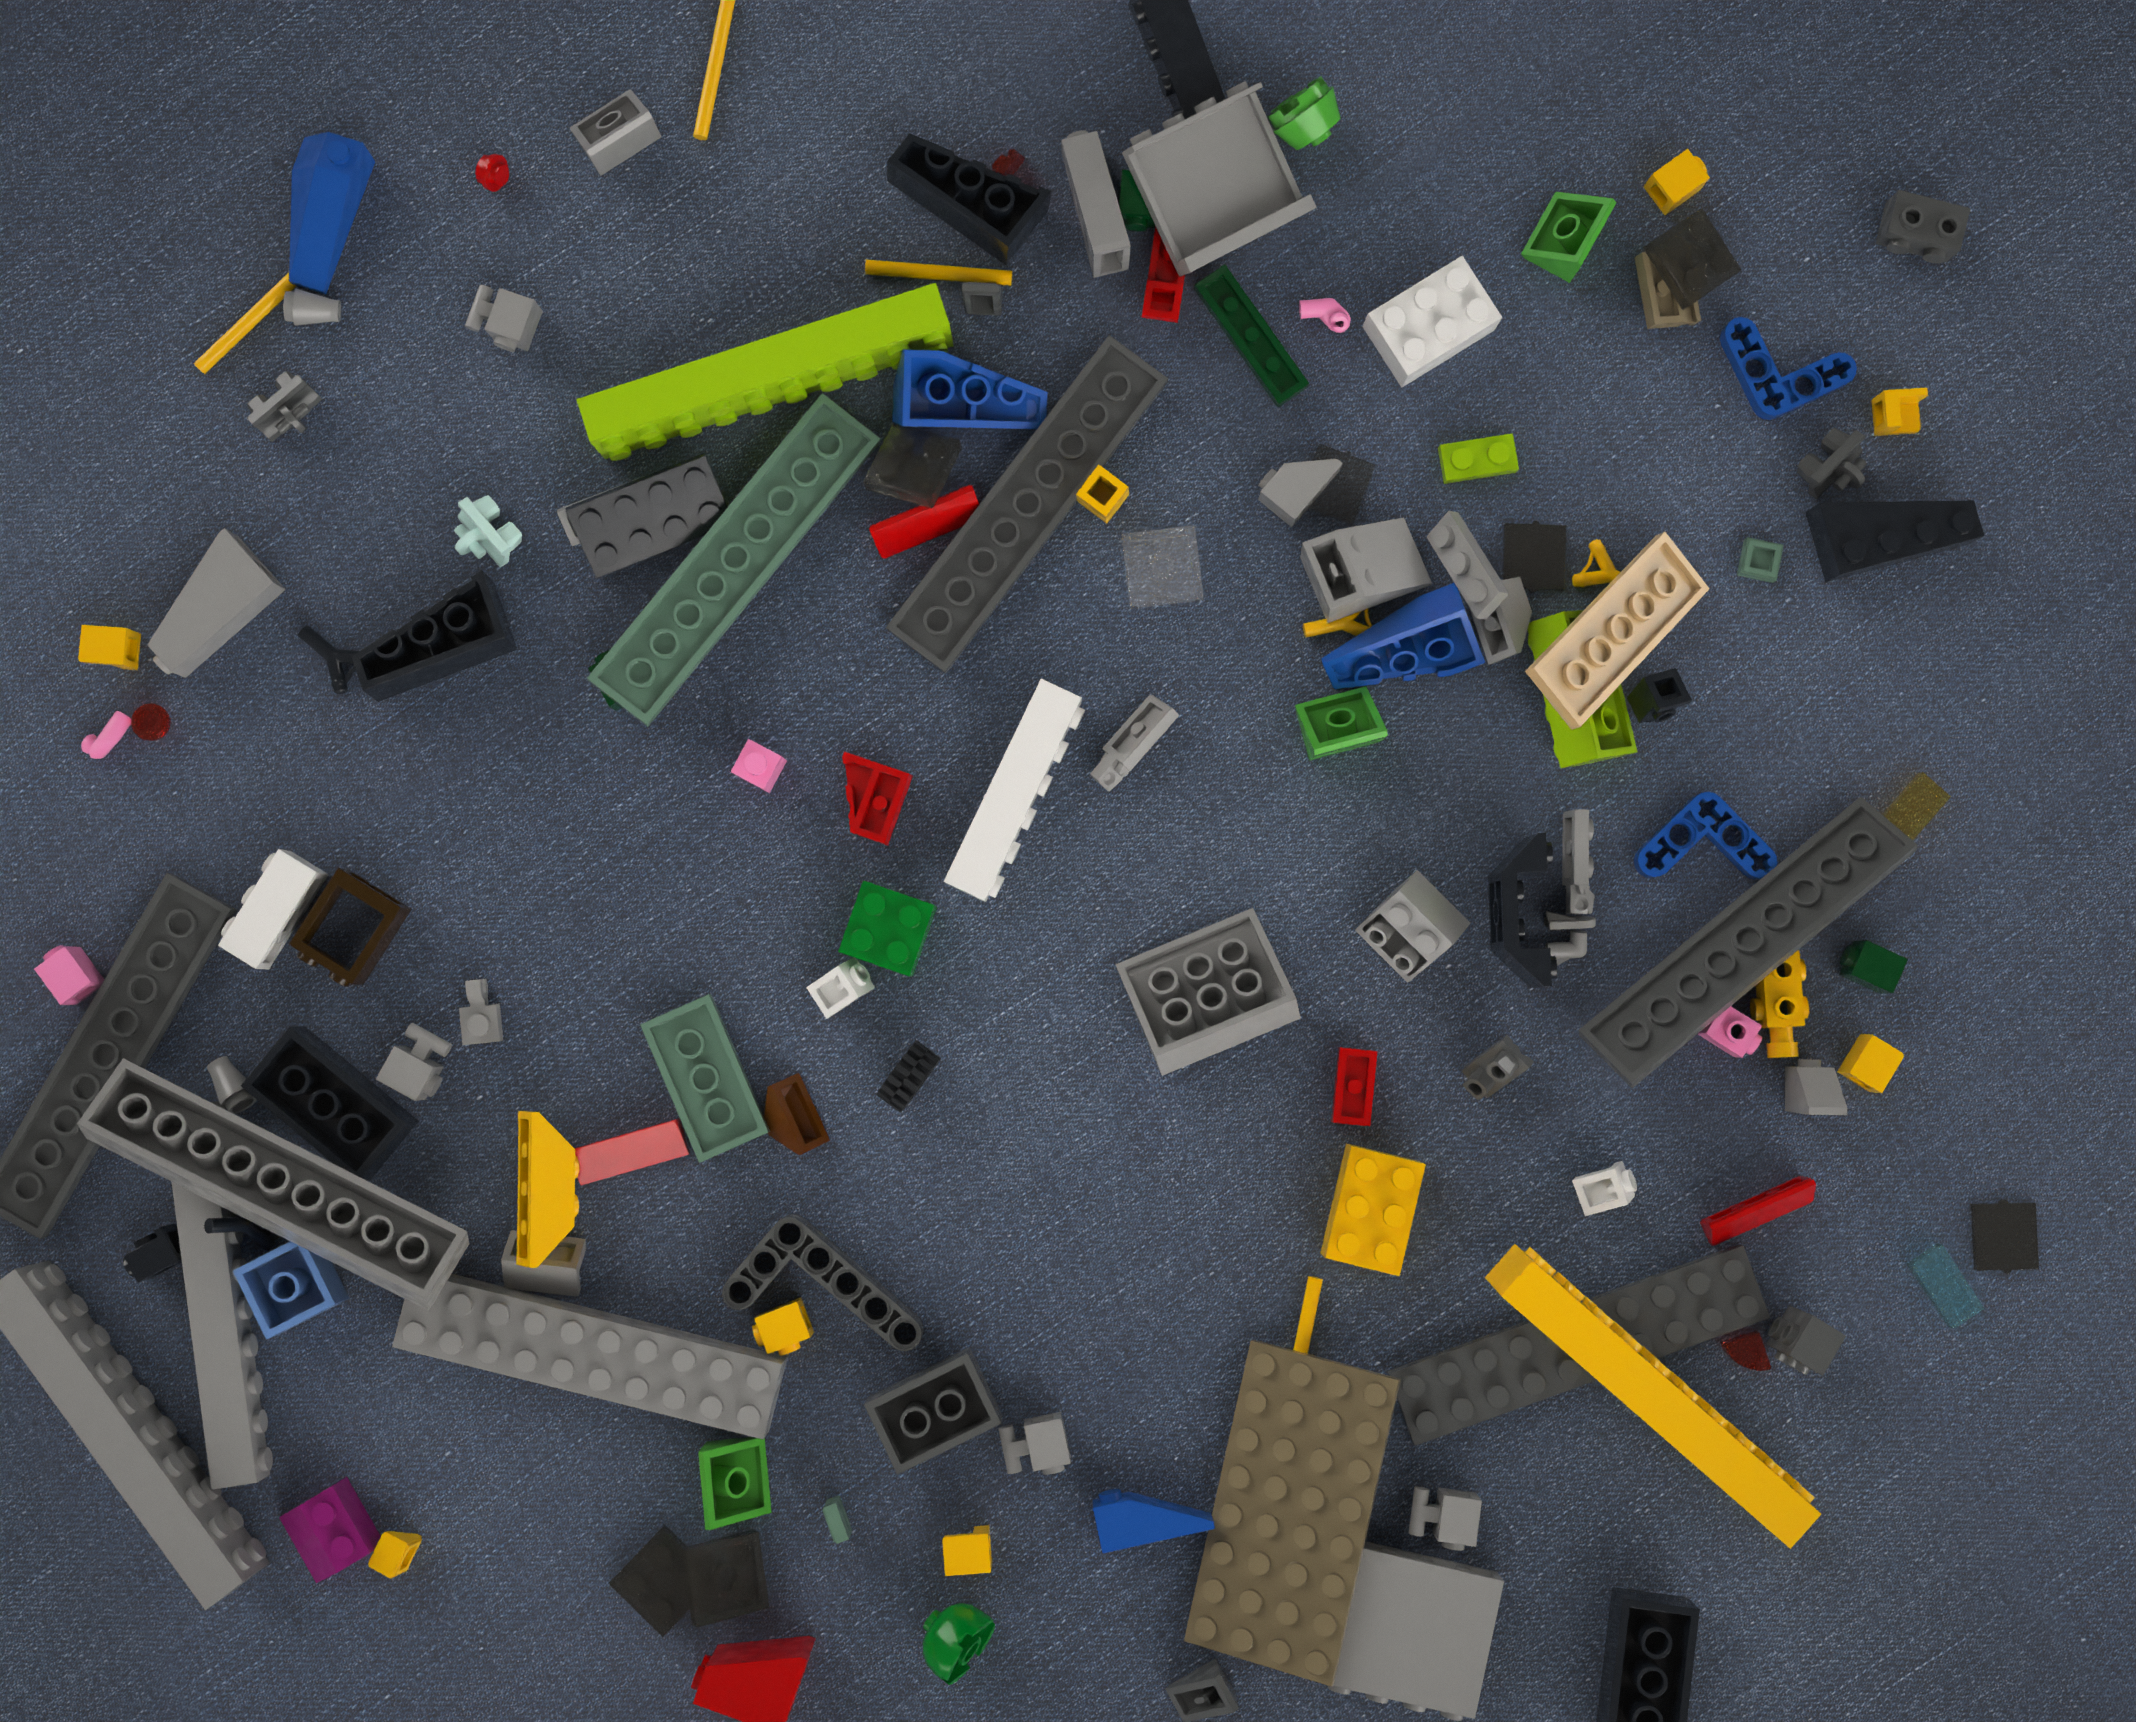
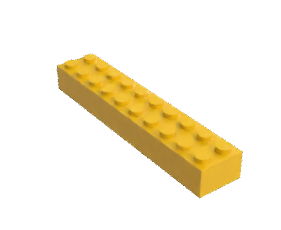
M1514 1244L1485 1277L1493 1288L1791 1549L1821 1515L1811 1504L1815 1497L1787 1471L1775 1463L1763 1450L1751 1442L1730 1421L1718 1413L1706 1400L1694 1392L1674 1372L1670 1371L1649 1350L1638 1343L1617 1322L1605 1314L1592 1300L1581 1293L1560 1272L1555 1274L1556 1270L1535 1250L1529 1247L1524 1252L1519 1246Z

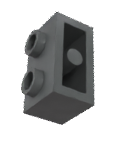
M1898 190L1885 203L1875 244L1885 246L1889 252L1895 254L1912 253L1922 256L1923 260L1930 263L1948 262L1961 250L1971 208Z
M1789 1305L1783 1316L1776 1318L1768 1331L1770 1338L1766 1344L1777 1350L1774 1358L1790 1368L1796 1369L1806 1376L1810 1370L1823 1376L1846 1335L1817 1317Z

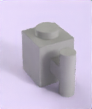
M480 284L465 327L479 332L483 319L488 320L485 331L494 340V345L510 352H515L516 348L528 351L543 310L534 299L501 288L498 290L494 304L490 303L494 290Z
M412 1022L406 1029L405 1036L416 1041L414 1048L411 1049L405 1045L394 1046L376 1080L414 1101L426 1100L427 1096L432 1097L440 1087L443 1079L439 1075L444 1066L429 1059L432 1051L446 1057L451 1050L452 1044Z
M1062 1412L1024 1419L1026 1437L1016 1439L1013 1425H1005L998 1428L1007 1474L1021 1472L1020 1456L1029 1454L1033 1472L1042 1470L1043 1475L1059 1473L1065 1470L1064 1465L1071 1464V1455Z
M1414 1487L1409 1534L1424 1536L1425 1522H1432V1533L1438 1542H1442V1547L1458 1551L1464 1550L1465 1545L1476 1547L1482 1500L1475 1492L1438 1487L1436 1504H1429L1430 1489Z

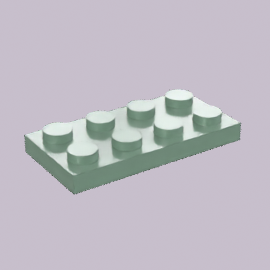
M711 994L640 1024L699 1163L770 1132Z

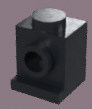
M1676 668L1643 677L1627 696V700L1639 723L1665 721L1676 714L1675 709L1677 707L1689 704L1692 701Z
M176 1224L159 1227L154 1230V1233L134 1242L136 1249L124 1255L123 1258L124 1268L130 1276L135 1277L137 1283L152 1279L180 1264L182 1260Z

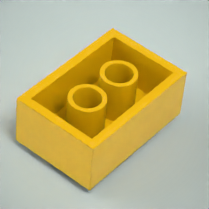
M1346 1143L1320 1253L1327 1259L1400 1276L1426 1164L1417 1160Z

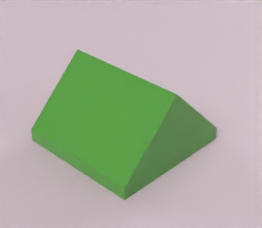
M1555 192L1521 255L1524 259L1570 283L1586 259L1616 205V201L1613 198Z
M1366 686L1295 705L1309 761L1379 743L1388 736L1384 722Z
M744 1437L707 1441L698 1451L705 1530H713L772 1513L765 1438Z

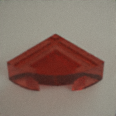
M1010 149L1007 157L1001 155L992 164V171L1007 176V174L1014 175L1024 162L1025 157L1015 149Z
M1753 1331L1720 1342L1725 1353L1737 1364L1756 1371L1772 1369L1759 1332Z

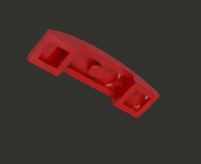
M1155 226L1141 318L1178 323L1185 275L1179 277Z

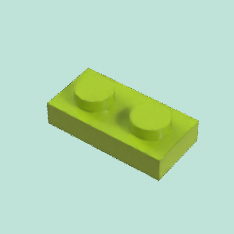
M1513 433L1441 444L1438 447L1444 484L1511 474L1519 470Z

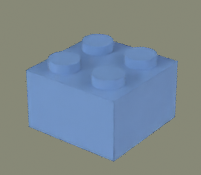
M291 1241L233 1270L266 1340L349 1299L333 1263Z

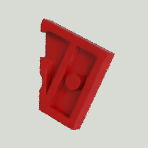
M844 752L842 760L846 767L847 786L845 788L846 798L850 805V813L848 814L850 832L888 846L913 776L901 770Z

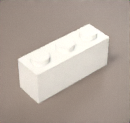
M278 849L276 853H272L265 860L261 869L264 873L257 884L250 886L241 900L242 908L236 917L230 918L221 931L223 938L218 944L219 947L255 969H270L329 875L292 851Z

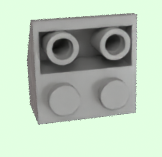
M1416 870L1355 931L1408 983L1454 945L1470 925V922Z

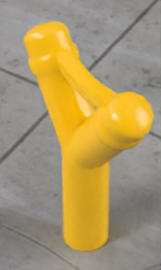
M1593 540L1588 545L1591 552L1587 564L1580 573L1572 576L1574 587L1611 583L1620 573V571L1616 570L1601 540ZM1594 557L1601 570L1586 572Z
M1368 609L1364 610L1367 626L1354 621L1362 612L1360 611L1327 623L1326 619L1303 623L1305 638L1341 630L1357 636L1372 626Z

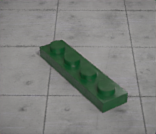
M1225 264L1194 285V290L1277 408L1308 388L1309 382Z

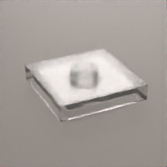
M1195 525L1121 534L1130 609L1202 601L1204 599Z

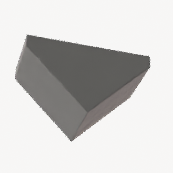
M1217 1658L1173 1682L1165 1689L1183 1722L1234 1713L1239 1708L1235 1691Z

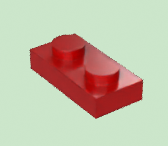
M1338 1047L1332 1123L1360 1126L1371 1125L1378 1051Z

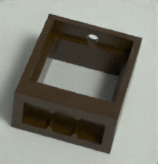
M338 868L289 945L299 951L296 956L305 963L314 967L320 964L330 970L328 977L345 987H348L349 984L364 985L412 909L353 871ZM343 890H346L385 915L352 968L310 943Z

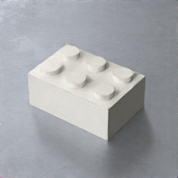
M1460 256L1368 313L1362 327L1402 388L1493 332L1501 321L1502 316L1464 257Z

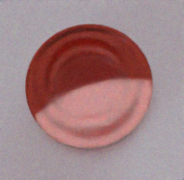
M149 703L140 706L133 713L131 724L134 733L138 737L148 741H156L167 734L170 729L171 720L168 712L162 706Z

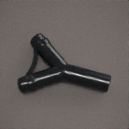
M308 625L303 627L298 637L326 659L334 692L336 694L346 693L348 691L347 683L353 673L356 672L355 666L351 668L345 677L342 663L354 664L351 656L359 651L336 649Z
M243 1217L208 1218L204 1223L205 1232L208 1234L242 1232L264 1250L271 1249L275 1243V1240L270 1236L269 1230L265 1228L262 1230L255 1223Z

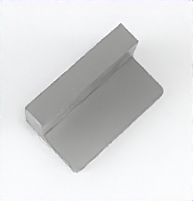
M511 1230L501 1258L504 1286L509 1289L579 1296L581 1290L579 1271L586 1251V1239L564 1237L537 1268H528L516 1265L517 1231Z

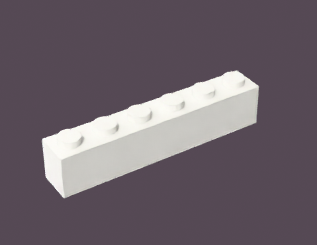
M1040 679L944 880L946 884L984 902L987 901L989 895L996 898L1005 879L999 874L1005 862L1013 863L1021 846L1020 843L1015 842L1021 828L1028 831L1037 810L1031 807L1037 795L1044 797L1053 777L1048 775L1049 769L1053 761L1060 764L1069 743L1063 740L1069 728L1076 730L1085 710L1080 708L1082 697Z

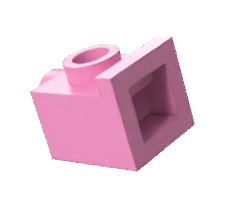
M1730 1006L1700 1031L1698 1035L1731 1056L1743 1058L1745 1053L1748 1055L1753 1054L1760 1045L1762 1036L1758 1032L1762 1025ZM1734 1025H1738L1741 1028L1737 1039L1731 1035V1028Z

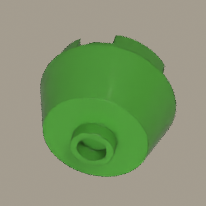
M1322 76L1307 84L1308 89L1305 87L1296 94L1289 96L1267 116L1273 126L1274 134L1295 150H1299L1310 143L1313 147L1319 145L1332 134L1329 129L1341 119L1333 86L1328 87Z

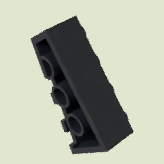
M1130 0L1128 6L1143 38L1146 52L1150 60L1153 61L1158 73L1161 91L1165 97L1169 98L1173 107V111H1171L1172 117L1182 113L1184 118L1187 119L1196 114L1195 106L1212 97L1215 98L1217 103L1225 100L1189 1Z

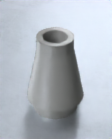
M295 288L294 292H285L283 303L285 321L293 322L295 326L340 322L341 301Z
M227 1056L217 1058L207 1066L221 1108L237 1114L256 1102L257 1099L241 1087L247 1078L230 1062Z

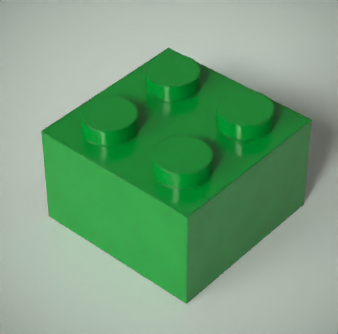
M863 880L838 952L913 977L937 906Z

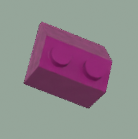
M347 1477L279 1517L316 1583L340 1572L374 1551L381 1537Z

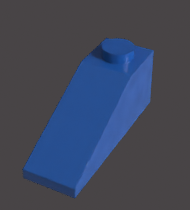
M1121 1489L1103 1491L1098 1494V1499H1093V1511L1102 1553L1215 1529L1210 1512L1133 1492L1121 1493Z

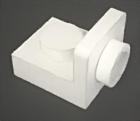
M853 957L838 965L806 988L826 1019H828L859 997L873 990L874 985L870 980L868 970Z
M1623 1161L1614 1163L1610 1168L1581 1175L1572 1180L1585 1216L1628 1205L1635 1197L1634 1192L1637 1191L1635 1177L1630 1169H1625Z

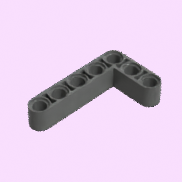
M799 1214L786 1215L779 1220L723 1286L722 1296L727 1306L734 1310L746 1309L761 1296L792 1259L895 1349L899 1351L914 1349L919 1344L924 1333L923 1322L916 1313ZM785 1223H794L799 1227L801 1232L799 1241L789 1242L783 1237L782 1227ZM813 1248H823L828 1252L829 1263L827 1266L819 1267L811 1261L810 1254ZM769 1252L774 1256L776 1261L774 1270L765 1271L760 1268L757 1261L759 1253ZM845 1272L854 1274L858 1280V1288L854 1291L842 1289L839 1284V1276ZM743 1281L748 1284L751 1290L749 1299L740 1300L734 1295L733 1285L735 1282ZM874 1297L883 1299L887 1305V1312L881 1316L871 1314L867 1307L868 1300ZM902 1322L912 1324L916 1330V1337L908 1341L902 1340L896 1333V1326Z

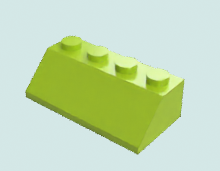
M1584 610L1563 611L1529 622L1527 629L1528 645L1533 652L1534 660ZM1621 684L1581 727L1573 730L1570 729L1543 695L1546 706L1545 716L1550 723L1554 739L1553 749L1556 758L1559 760L1560 769L1638 752Z

